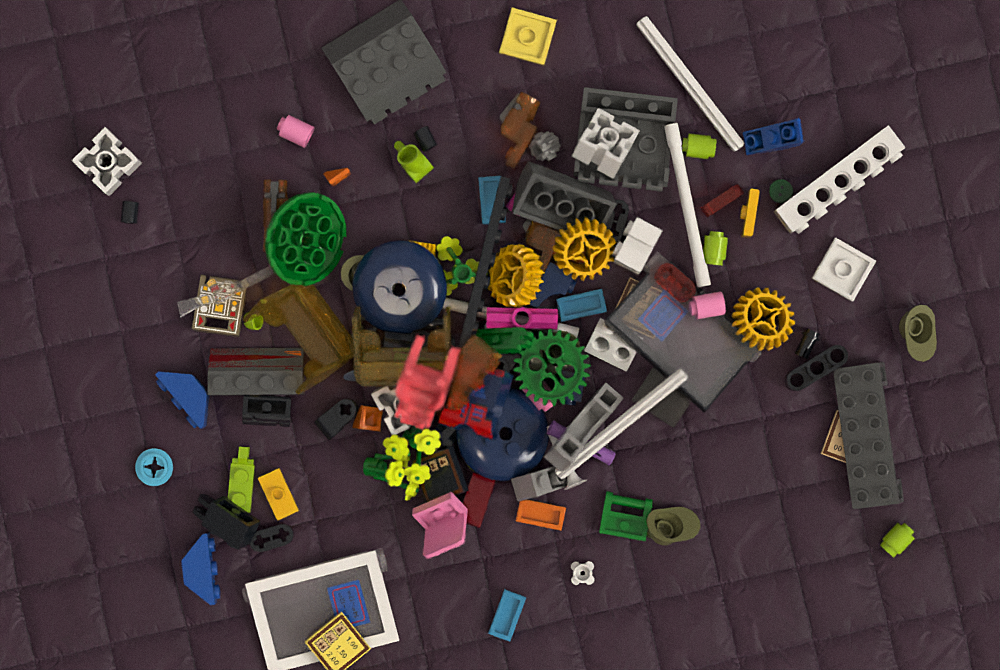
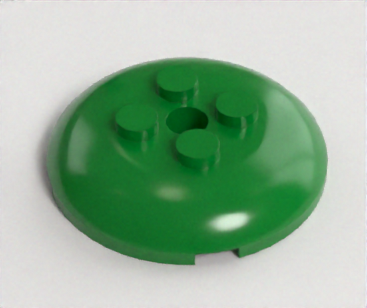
M309 192L291 197L277 209L267 228L265 252L271 269L280 279L292 285L308 286L321 281L333 271L343 254V250H340L343 244V237H346L345 219L338 205L327 196Z

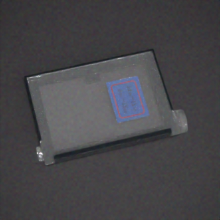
M657 251L642 268L647 274L604 322L666 379L678 369H682L688 378L677 389L702 412H706L750 360L754 363L762 352L758 351L757 344L753 348H749L750 341L741 342L744 337L742 334L735 335L739 328L732 326V323L736 320L727 311L725 315L698 320L695 318V315L691 316L689 302L692 301V297L707 293L700 287H697V284L672 261L669 262Z

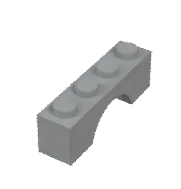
M605 383L593 394L544 458L561 472L567 469L583 451L585 444L595 431L623 400V397Z

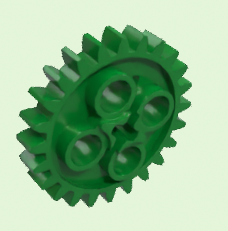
M552 329L548 330L547 336L542 331H539V339L533 335L531 348H526L519 353L522 355V358L514 359L515 362L520 364V367L514 368V371L521 374L515 380H523L520 389L527 387L526 397L534 394V402L543 398L544 406L548 403V400H551L552 405L556 406L557 399L562 404H566V396L574 400L573 392L582 393L578 386H587V383L582 379L583 377H590V374L585 372V368L591 367V364L584 363V360L589 355H582L581 353L585 346H576L579 341L578 338L571 342V333L562 337V330H558L555 336ZM554 344L559 345L562 349V354L559 358H554L550 355V347ZM541 349L544 350L552 364L557 363L556 372L565 382L564 386L559 383L553 371H547L549 364L541 355ZM534 357L539 358L542 362V367L539 371H535L530 367V361ZM566 364L572 365L575 369V374L571 378L563 375L562 369ZM546 377L552 378L555 382V387L551 391L543 387V380Z

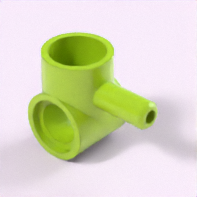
M401 141L395 142L394 148L398 151L397 160L415 183L419 182L434 169L432 164L415 145L405 146Z

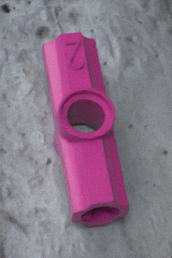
M487 307L486 328L522 327L525 329L557 330L558 309ZM519 312H525L529 316V321L525 325H519L515 321V316Z

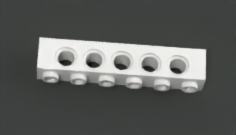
M888 125L777 208L774 213L790 234L794 231L799 234L809 226L807 221L815 217L818 220L828 212L826 207L831 203H834L836 206L846 199L845 193L851 188L855 192L866 184L863 179L871 175L874 178L884 170L882 165L887 161H890L892 164L902 157L901 151L906 147ZM874 148L882 149L884 153L883 159L878 160L874 158L872 154ZM855 162H862L864 164L865 172L863 174L855 172ZM836 176H843L846 179L847 183L844 188H840L835 184ZM818 190L827 192L828 199L826 202H821L817 199L816 192ZM799 204H806L808 206L809 214L807 216H802L798 213L797 207Z

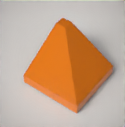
M348 168L326 171L323 175L331 186H335L348 177L351 172Z
M361 405L352 428L380 432L383 410L379 411L377 407Z

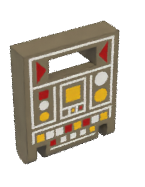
M201 275L192 330L239 337L248 281H243L241 289H238L239 280L210 276L209 284H205L206 275ZM207 318L229 321L228 329L206 326Z

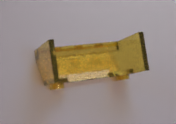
M293 284L261 299L243 318V321L246 323L261 315L271 326L279 327L285 324L309 356L311 361L304 366V374L307 379L295 390L297 395L324 381L358 353L356 342L313 284L308 286Z
M446 306L444 329H436L429 334L428 347L421 348L417 364L440 372L444 371L451 350V306ZM356 307L353 314L354 374L356 381L362 386H397L411 348H381L380 337L375 331L361 330L360 307Z

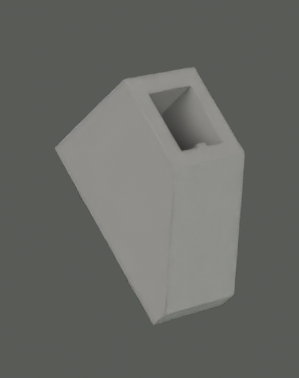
M552 466L513 478L511 481L517 501H522L567 487L566 477L560 479L555 473L556 467Z

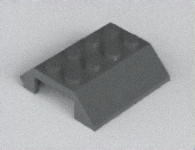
M398 0L321 48L365 120L369 121L371 119L373 124L388 116L385 112L388 108L391 113H394L407 105L406 97L409 96L411 101L428 92L425 87L427 84L433 89L446 81L443 74L447 73L402 0Z
M584 87L577 144L598 108L614 116L613 121L621 125L625 122L640 131L614 179L598 171L599 165L592 161L587 165L576 158L573 176L578 177V182L594 184L595 179H599L600 185L618 186L619 181L623 182L622 187L641 189L642 184L646 185V190L662 192L663 187H667L671 154L664 126L675 123L678 98Z

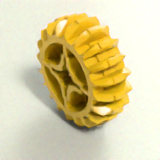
M586 217L583 223L579 219H575V225L573 226L567 223L568 229L566 231L560 229L559 232L562 237H555L557 244L553 245V250L556 252L553 257L555 261H558V268L563 269L565 275L572 273L571 277L574 280L579 276L584 281L587 275L593 280L595 273L602 276L601 269H609L610 266L607 262H614V257L611 255L615 250L613 245L616 244V240L612 237L613 233L610 229L606 230V225L604 223L599 224L596 219H593L591 223ZM585 234L596 235L601 239H587ZM574 239H576L575 243L572 244V245H570L571 242H572ZM583 242H584L585 245H586V251H585L586 257H585V255H584V253H583V251H584V249H583V248H584ZM570 259H581L584 261V264L573 263Z
M510 244L507 247L500 248V252L496 253L493 267L487 270L490 273L488 289L492 291L491 297L496 299V302L510 308L523 307V305L530 304V300L536 299L535 292L541 291L539 284L544 282L541 279V275L545 273L540 270L543 263L538 261L539 255L534 253V250L520 244Z
M755 288L753 292L749 290L745 293V296H741L738 299L739 303L734 305L736 312L732 313L731 317L737 320L732 323V326L739 328L735 335L742 334L744 337L741 342L743 343L747 340L750 341L749 348H753L756 344L758 351L763 350L764 347L767 351L773 349V346L778 348L781 346V342L788 340L787 335L793 332L790 326H793L795 321L790 319V317L794 315V312L788 311L791 303L784 304L785 296L782 295L778 298L777 290H774L771 294L769 288H764L762 291L760 288ZM763 303L769 305L773 309L766 308ZM749 306L751 308L750 312L752 314L751 322L748 321L747 316ZM770 316V317H769L768 319H766L764 322L761 320L760 322L757 323V321L760 319V317ZM776 316H778L779 327L777 331L775 329V327L777 326L774 322ZM753 329L760 330L763 333V335L757 333Z

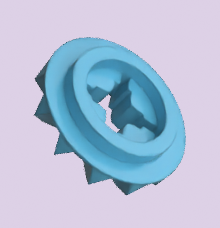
M157 448L148 449L141 453L135 465L138 478L149 486L164 484L170 479L174 469L170 456L165 451ZM156 457L157 465H161L164 469L157 470L153 478L152 470L145 468V465L153 464V460Z

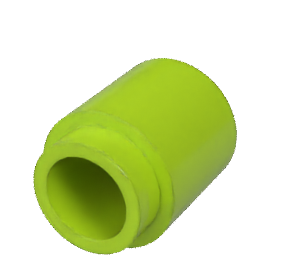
M688 133L687 138L683 137L682 152H686V157L714 158L716 139L707 135Z
M710 231L709 236H704L703 254L706 264L723 266V260H726L728 238L723 237V232Z
M897 523L882 538L883 542L880 546L894 558L897 554L900 555L915 539L912 536L914 531L905 523L902 525Z

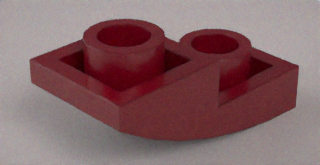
M473 473L468 486L469 491L466 492L463 501L464 506L468 509L466 524L478 528L481 527L495 480Z

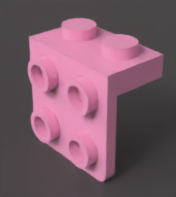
M452 492L413 508L412 516L425 528L423 555L427 559L459 547L465 541L468 509Z

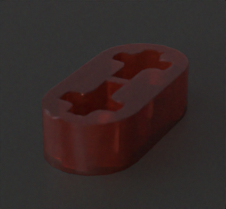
M736 184L705 204L701 209L708 218L742 196L744 192Z
M664 263L656 270V282L676 300L687 302L694 296L696 292L695 284L674 265ZM669 271V277L663 278V272ZM685 286L688 288V290L686 291L687 293L683 295L680 291L681 288Z

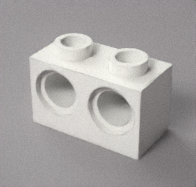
M600 318L584 351L627 372L637 351L604 322L605 320Z

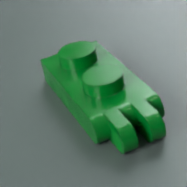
M522 327L477 329L473 351L476 354L521 353L523 348H531L532 342L529 340L533 339L534 334Z

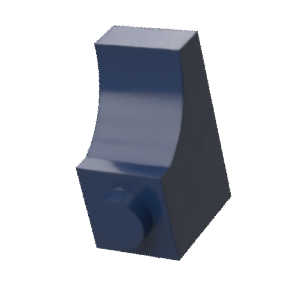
M550 262L542 277L544 282L539 284L541 291L535 292L536 299L531 300L529 306L538 309L541 303L551 296L562 295L565 297L567 292L571 294L577 283L576 280L572 279V273L565 275L563 269H559L557 265Z

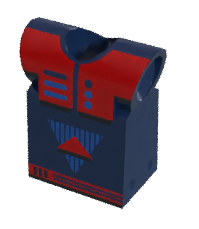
M461 358L449 397V403L440 415L439 424L456 430L470 428L476 436L496 441L499 431V417L501 416L514 376L505 370Z

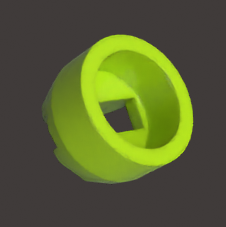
M249 311L244 315L246 319L243 323L246 328L250 330L261 329L263 325V315L261 312Z

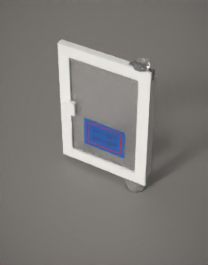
M383 548L364 551L245 583L246 588L242 589L245 603L250 602L268 670H288L319 662L320 660L304 641L340 612L345 615L370 648L399 641L382 572L388 571Z

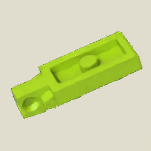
M239 446L238 458L232 459L230 468L228 499L250 513L255 465L254 460L249 459L250 447Z

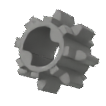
M541 131L533 136L534 140L529 145L532 156L534 155L537 160L541 161L545 159L549 161L557 156L556 152L559 151L561 144H559V138L554 133H549V131L543 133Z

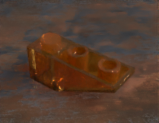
M473 335L458 355L447 404L449 409L455 411L462 409L468 403V396L473 390L476 391L484 383L483 378L488 372H492L498 366V360L502 356L476 335Z

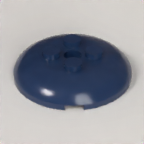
M396 240L372 248L359 262L353 277V297L358 310L371 325L382 331L407 334L422 329L437 317L446 299V277L439 260L428 249L411 241ZM402 283L406 291L402 294L395 293L393 285Z
M510 387L501 416L499 417V431L496 441L476 436L468 428L456 430L457 446L464 458L463 460L474 472L491 480L509 481L528 474L543 458L549 440V435L547 434L548 422L543 410L538 411L523 391ZM503 427H506L509 431V437L506 440H502L499 436V431Z

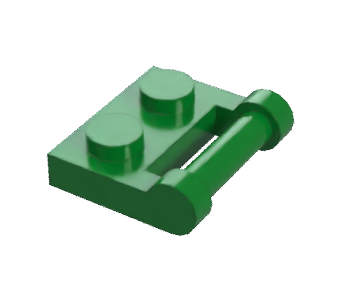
M606 491L599 533L646 541L648 531L646 520L648 514L651 513L653 499L646 498L645 500L613 495V492ZM611 505L643 509V516L610 511Z

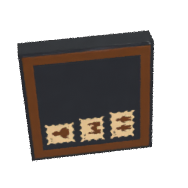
M453 446L421 457V465L428 466L431 475L430 479L420 484L426 503L450 492L458 495L469 491Z

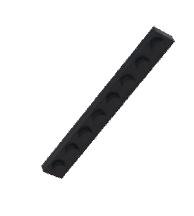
M500 176L462 328L458 349H461L459 362L461 358L470 359L473 345L469 343L471 335L476 336L479 322L475 321L477 312L482 313L485 299L481 298L483 289H488L490 276L486 274L488 266L493 267L496 253H493L492 250L494 243L499 244L502 230H499L498 226L500 220H505L508 208L504 207L505 198H510L513 184L509 183L510 178Z

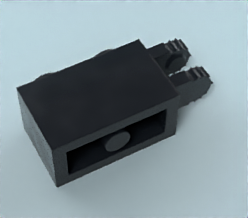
M200 494L198 501L207 509L195 506L192 513L202 520L201 525L207 528L211 534L226 541L232 548L239 550L249 545L259 526L260 520L225 496L215 500L206 494Z

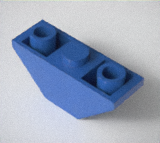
M800 119L743 132L746 155L784 150L800 146L804 142Z
M157 372L155 374L158 378L156 383L164 392L168 390L173 396L171 401L179 410L183 408L186 411L188 422L194 428L197 426L200 429L205 428L207 425L209 395L207 389L197 377L192 374Z
M205 533L201 535L182 559L184 585L209 605L217 604V599L221 598L219 584L215 585L214 576L218 575L217 561H213L212 552H215L214 537L210 538V533Z

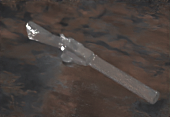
M268 266L239 282L233 283L227 280L217 284L215 279H211L207 282V285L212 294L177 302L180 317L203 305L216 303L219 306V303L230 299L234 294L275 273ZM225 283H231L222 289L219 287Z

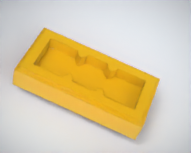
M750 189L748 191L746 206L742 205L740 219H744L741 237L750 238L753 236L760 192L757 189Z
M280 468L258 478L277 521L299 511Z

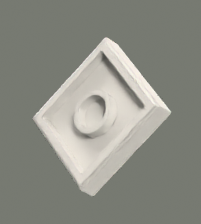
M835 237L811 279L853 302L876 260Z

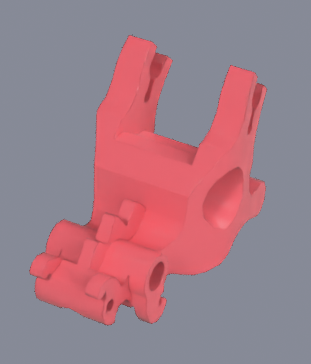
M416 335L396 387V395L400 402L395 417L399 418L401 415L400 423L413 425L423 430L424 426L428 429L430 428L435 411L439 410L444 403L461 349L451 348L444 371L440 372L417 364L425 337Z

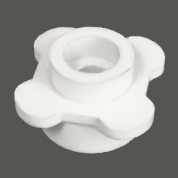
M587 561L580 564L573 562L571 564V569L573 570L571 582L574 585L579 583L591 585L594 582V577L592 576L594 564Z

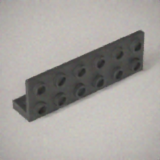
M885 362L835 369L833 373L852 508L859 509L900 504L904 502L901 478L896 479L883 387L888 385Z

